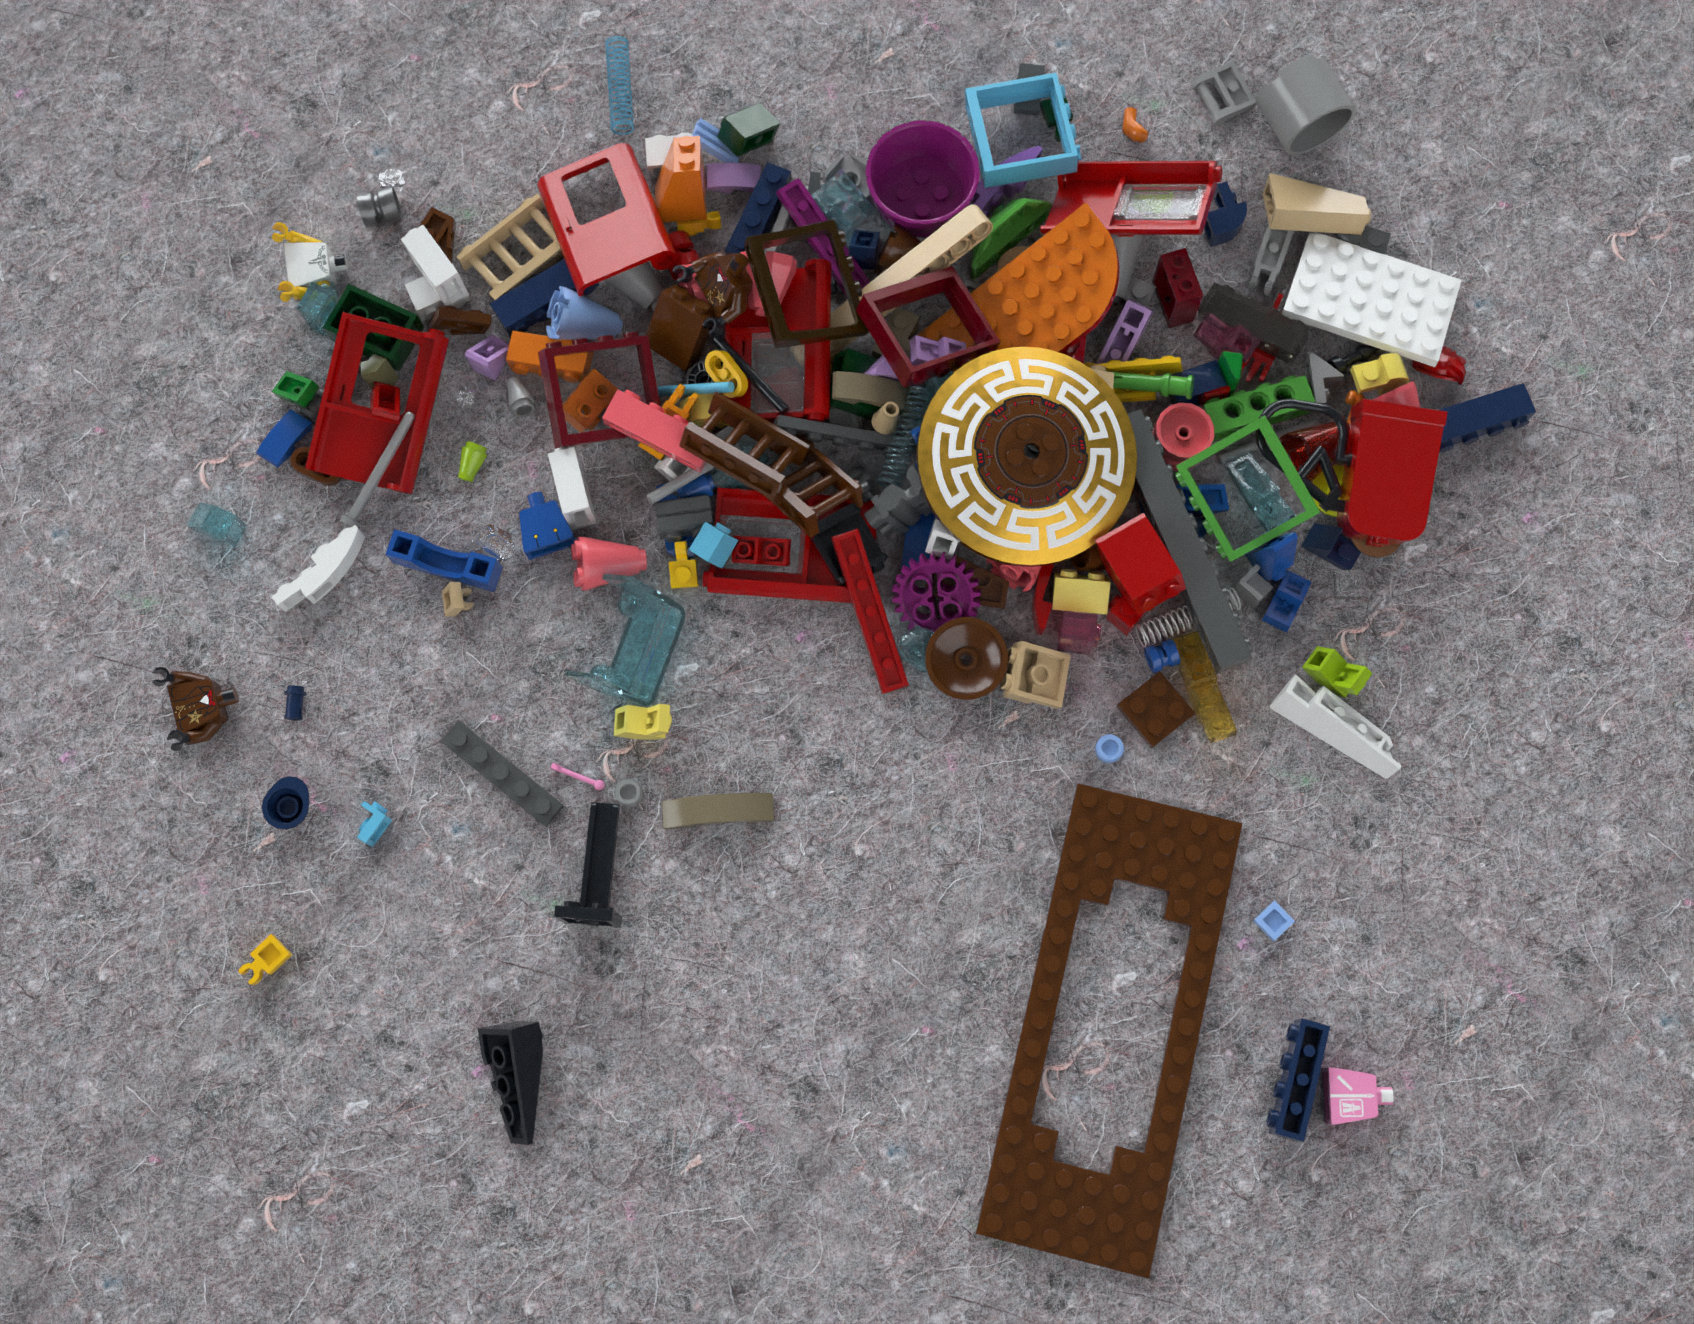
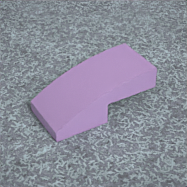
M749 163L707 164L706 190L728 194L733 189L753 192L761 176V165Z
M917 335L910 339L911 363L916 365L966 349V343L947 337L941 338L938 342Z

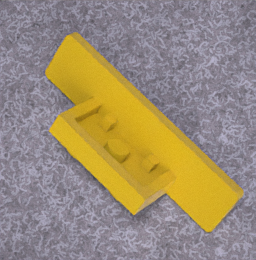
M1170 355L1163 356L1160 359L1136 358L1133 361L1126 362L1119 360H1110L1107 363L1101 364L1084 362V365L1089 368L1090 365L1104 366L1107 372L1115 371L1153 376L1183 372L1181 358ZM1113 389L1121 403L1157 400L1156 392Z

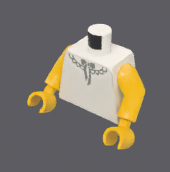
M277 222L272 227L274 230L282 233H273V241L282 242L286 239L288 242L284 243L288 281L280 282L277 288L278 291H286L280 295V299L283 302H288L291 300V297L297 300L316 301L328 292L329 289L336 286L335 272L349 270L347 256L345 254L333 256L326 243L293 230L288 232V227L282 222Z

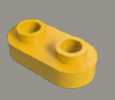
M714 350L708 353L705 359V369L713 381H731L734 383V391L723 394L729 398L743 396L748 388V380L730 354L724 350Z

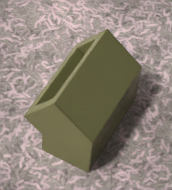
M372 354L369 360L361 362V376L371 390L374 381L394 386L399 379L392 366L384 357Z

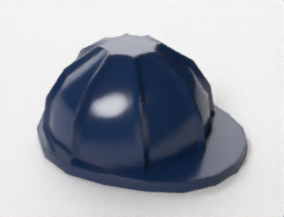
M292 776L278 780L268 790L262 802L263 817L268 824L277 829L287 830L303 822L308 814L310 804L307 785L303 780Z

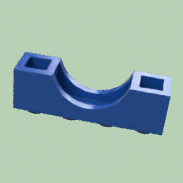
M395 529L385 553L393 564L495 592L503 570L497 558L472 551L469 553L455 552L434 545L420 536Z

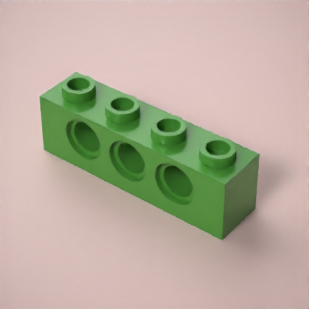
M1291 375L1282 379L1280 383L1273 385L1271 383H1264L1249 392L1240 390L1231 394L1229 398L1222 400L1220 398H1213L1205 402L1202 409L1210 416L1214 425L1213 442L1222 440L1259 419L1267 406L1278 401L1276 396L1315 402L1306 376L1296 378L1295 375ZM1251 404H1259L1262 410L1253 409ZM1292 408L1281 409L1275 412L1268 421L1273 425L1311 414V411ZM1225 411H1233L1237 417L1230 418L1226 415Z

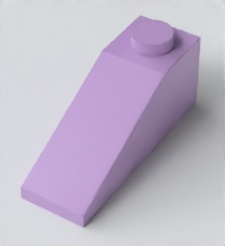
M1128 299L1096 364L1107 363L1110 360L1129 361L1155 310L1133 299Z

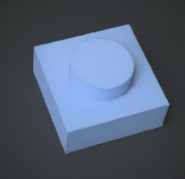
M1275 900L1253 920L1273 942L1295 922Z

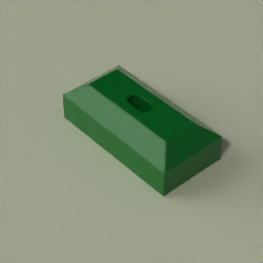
M286 371L271 392L280 399L305 408L314 398L320 386L313 380Z

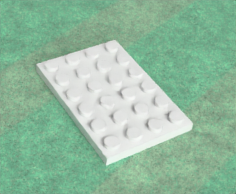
M1309 232L1281 316L1435 367L1439 361L1462 280L1318 232Z

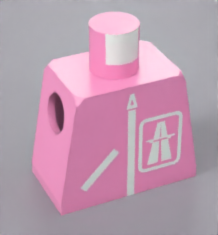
M1334 1067L1322 1068L1325 1124H1341L1378 1117V1105L1393 1104L1392 1088L1377 1087L1374 1074Z

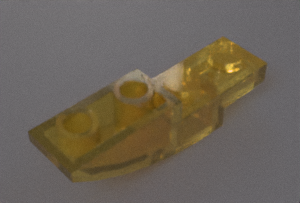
M1198 631L1172 638L1179 653L1180 664L1178 667L1192 708L1196 713L1198 723H1202L1209 742L1212 743L1235 736L1237 734L1236 726L1218 687V677Z

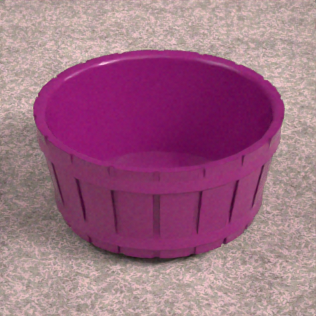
M910 121L909 123L897 125L891 131H887L879 138L877 144L873 146L866 164V181L871 198L888 225L893 228L896 223L915 237H929L972 202L980 178L979 161L970 142L956 129L936 121Z

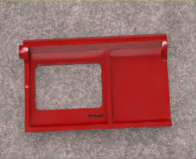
M342 312L305 469L365 484L405 413L410 411L415 414V420L376 487L412 495L448 348L449 339L445 337V332L429 329V333H422ZM371 332L412 342L420 347L405 412L400 415L398 421L374 415L371 413V408L356 405L352 402L366 337Z

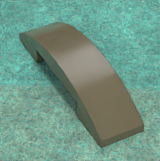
M833 372L832 399L851 404L863 402L878 407L884 406L887 402H894L899 407L898 416L914 420L922 419L923 394L911 386L903 387L898 381L879 376L854 372Z
M773 793L714 794L662 801L663 829L691 828V826L735 822H773Z

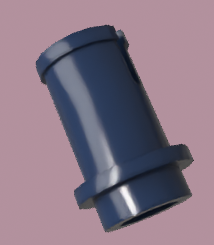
M289 685L287 686V691H284V695H287L284 719L303 720L304 696H307V693L304 692L303 686Z

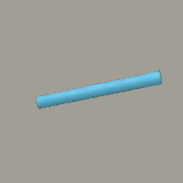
M731 381L684 384L686 388L683 395H692L693 393L714 394L716 391L719 393H730L734 391L735 386ZM678 385L657 386L659 397L671 396Z

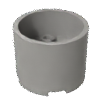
M1313 54L1300 58L1279 70L1280 76L1275 78L1269 86L1263 85L1255 99L1286 154L1291 156L1312 151L1334 138L1349 125L1357 111L1325 56L1316 59Z

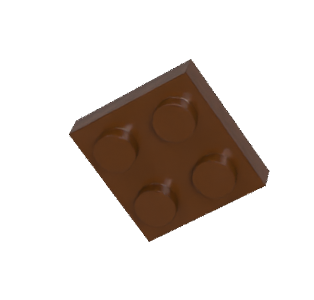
M1160 671L1116 706L1151 749L1196 714Z

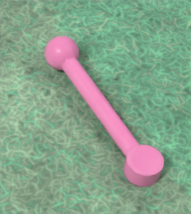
M552 763L550 767L554 771L591 784L596 790H602L605 786L604 781L600 779L593 780L555 763Z

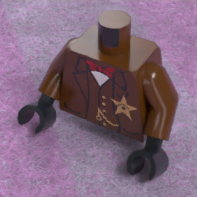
M723 252L712 253L691 262L692 266L690 267L677 265L672 270L673 273L684 272L683 277L676 280L682 283H688L691 281L693 274H697L695 280L718 318L716 320L710 317L703 322L704 328H713L708 332L710 335L720 336L724 331V324L727 323L729 325L747 309L748 295L753 286V281L745 269L749 264L748 258L741 253L727 255Z
M157 667L152 672L153 674H161L164 677V680H154L153 684L155 686H163L166 682L171 684L167 686L177 730L171 731L168 734L167 740L177 739L179 741L171 745L173 751L180 750L184 743L193 745L209 741L219 731L222 724L228 721L226 706L239 703V696L234 687L221 690L220 685L208 676L185 671H172L169 674V671L164 667Z

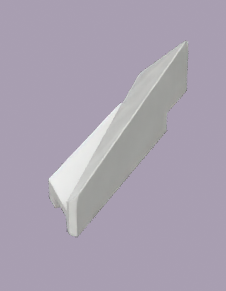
M1295 674L1270 705V708L1385 779L1391 777L1401 768V764L1395 761L1390 753V749L1393 746L1390 737L1325 686H1322L1315 693Z

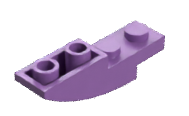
M1036 146L1026 149L1004 160L999 165L1041 158L1043 148ZM981 179L977 185L972 203L977 205L988 218L989 211L993 205L997 207L1004 195L1012 199L1016 192L1021 193L1028 181L984 188L983 180Z

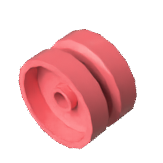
M1177 403L1168 406L1161 412L1153 426L1152 434L1155 441L1159 440L1164 450V455L1162 456L1166 465L1170 464L1173 471H1179L1176 467L1178 464L1211 446L1214 439V425L1210 416L1202 408L1192 403Z

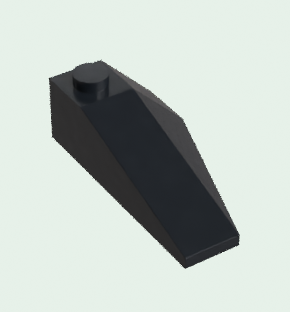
M519 1021L478 1028L482 1059L485 1066L490 1065L495 1080L490 1083L493 1091H498L503 1103L500 1107V1112L510 1142L523 1145L533 1144L543 1057V1035L540 1024L536 1021Z

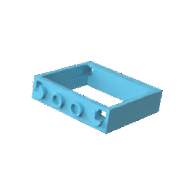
M1057 73L965 89V107L984 188L1077 172L1078 161L1082 159L1080 145H1075L1076 129L1074 123L1070 124L1069 122L1071 118L1069 103H1064L1065 87L1059 84ZM1050 97L1064 154L994 166L980 109Z

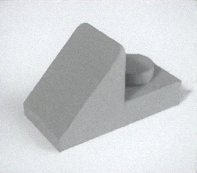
M1315 353L1309 354L1304 362L1305 376L1315 402L1327 404L1330 399L1328 387L1339 386L1344 375Z

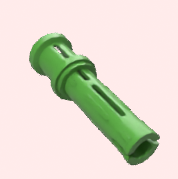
M1112 371L1114 373L1113 389L1160 392L1163 397L1177 395L1186 396V399L1192 398L1194 375L1180 377L1166 373L1163 376Z

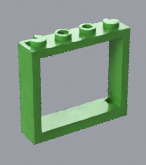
M1265 415L1176 466L1179 471L1175 475L1182 487L1188 486L1192 493V496L1188 498L1196 512L1201 509L1206 518L1202 521L1209 535L1215 534L1219 541L1215 545L1223 559L1228 557L1230 562L1320 513ZM1260 429L1306 511L1234 550L1191 475L1189 468Z

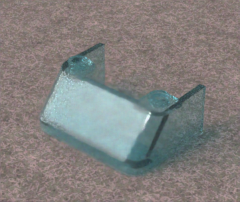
M604 574L602 579L621 589L618 598V609L621 614L629 618L611 667L604 664L595 665L590 673L567 670L565 675L595 691L636 705L648 706L653 703L657 696L685 621V611L680 604L633 576Z

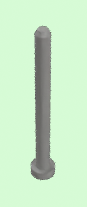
M410 411L405 413L348 515H342L340 520L351 527L354 525L358 527L360 525L357 520L414 422L415 414Z

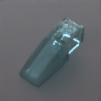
M1250 453L1226 465L1240 494L1266 532L1295 517V513L1280 496L1279 487Z

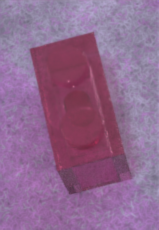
M1064 611L1059 625L1057 651L1089 655L1092 647H1097L1101 636L1102 624H1097L1098 615Z

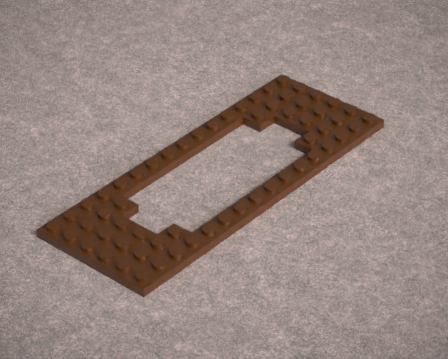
M1077 784L976 1234L1149 1279L1242 823ZM1115 879L1168 892L1163 920L1189 926L1190 931L1144 1152L1115 1146L1108 1175L1054 1161L1053 1157L1059 1131L1033 1125L1031 1121L1080 900L1108 906Z

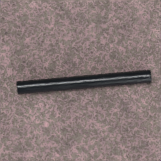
M721 335L715 336L712 342L720 350L730 354L747 379L781 415L786 414L790 407Z

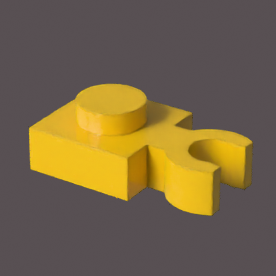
M719 211L707 213V220L676 221L677 231H686L689 236L704 232L706 228H722Z
M270 934L250 953L255 960L252 963L242 965L238 972L245 975L252 969L254 976L248 983L256 985L261 981L264 971L272 975L293 954L275 935Z

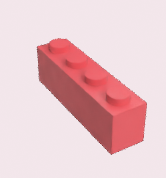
M617 389L602 417L605 425L699 473L702 472L706 462L679 447L684 429L689 423L686 419L678 415L671 417L663 413L665 410L661 406L652 402L648 405L640 401V396L634 392L626 390L624 393Z

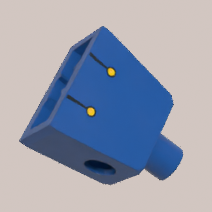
M543 492L529 494L527 498L530 508L519 512L523 550L527 558L532 560L571 547V544H574L576 539L557 502H545Z

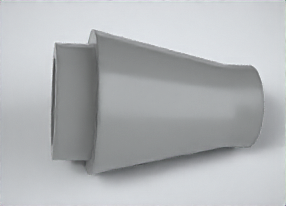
M509 378L506 381L510 411L516 417H526L532 414L535 410V400L522 383L521 378Z

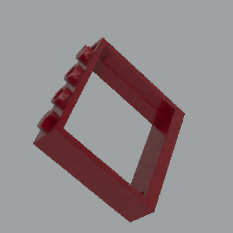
M953 266L865 293L856 309L903 387L913 384L918 386L927 381V379L936 376L937 378L944 377L949 372L961 368L971 360L996 351L1001 342ZM943 292L976 345L913 366L881 315V312Z
M630 332L623 334L621 339H614L613 335L597 337L598 342L588 343L587 338L572 340V345L562 346L561 342H552L545 344L546 348L538 351L555 449L629 438V436L613 428L568 434L554 357L636 346L646 404L649 405L652 402L660 406L648 335L639 336V332Z

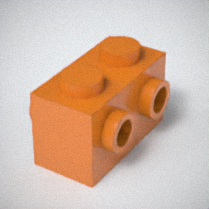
M594 368L584 377L563 403L565 420L580 433L587 429L592 431L601 420L598 415L603 409L607 410L618 388Z

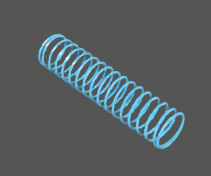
M614 36L605 42L610 123L613 133L625 135L634 130V123L632 122L633 112L631 111L633 109L631 106L632 96L630 95L632 93L630 90L631 80L629 79L631 75L629 74L630 64L628 63L630 61L628 58L629 48L627 47L629 44L626 38ZM613 38H622V39H614V40H611V41L608 42V40L613 39ZM613 41H624V42H626V45L616 44V45L608 46V44L611 43V42H613ZM614 46H624L621 48H612ZM623 51L624 53H613V52ZM615 62H625V63H623V64H616ZM612 80H614V81H626V80H629V83H627V82L611 83V81H612ZM612 91H617V92H620V93L612 94L611 92H612ZM613 96H615V97H627V96H630V99H628V98H617V99L614 100V99H612V97H613ZM618 107L622 109L613 110L612 108ZM614 112H616V113H628V112H631V115H628V114H619V115H616V116H615V115H613V113H614ZM614 118H620V119H622V120H617V121H615V120H613V119H614ZM628 124L631 126L626 128L616 127L615 125ZM613 127L617 129H629L632 127V130L626 133H619L614 131Z

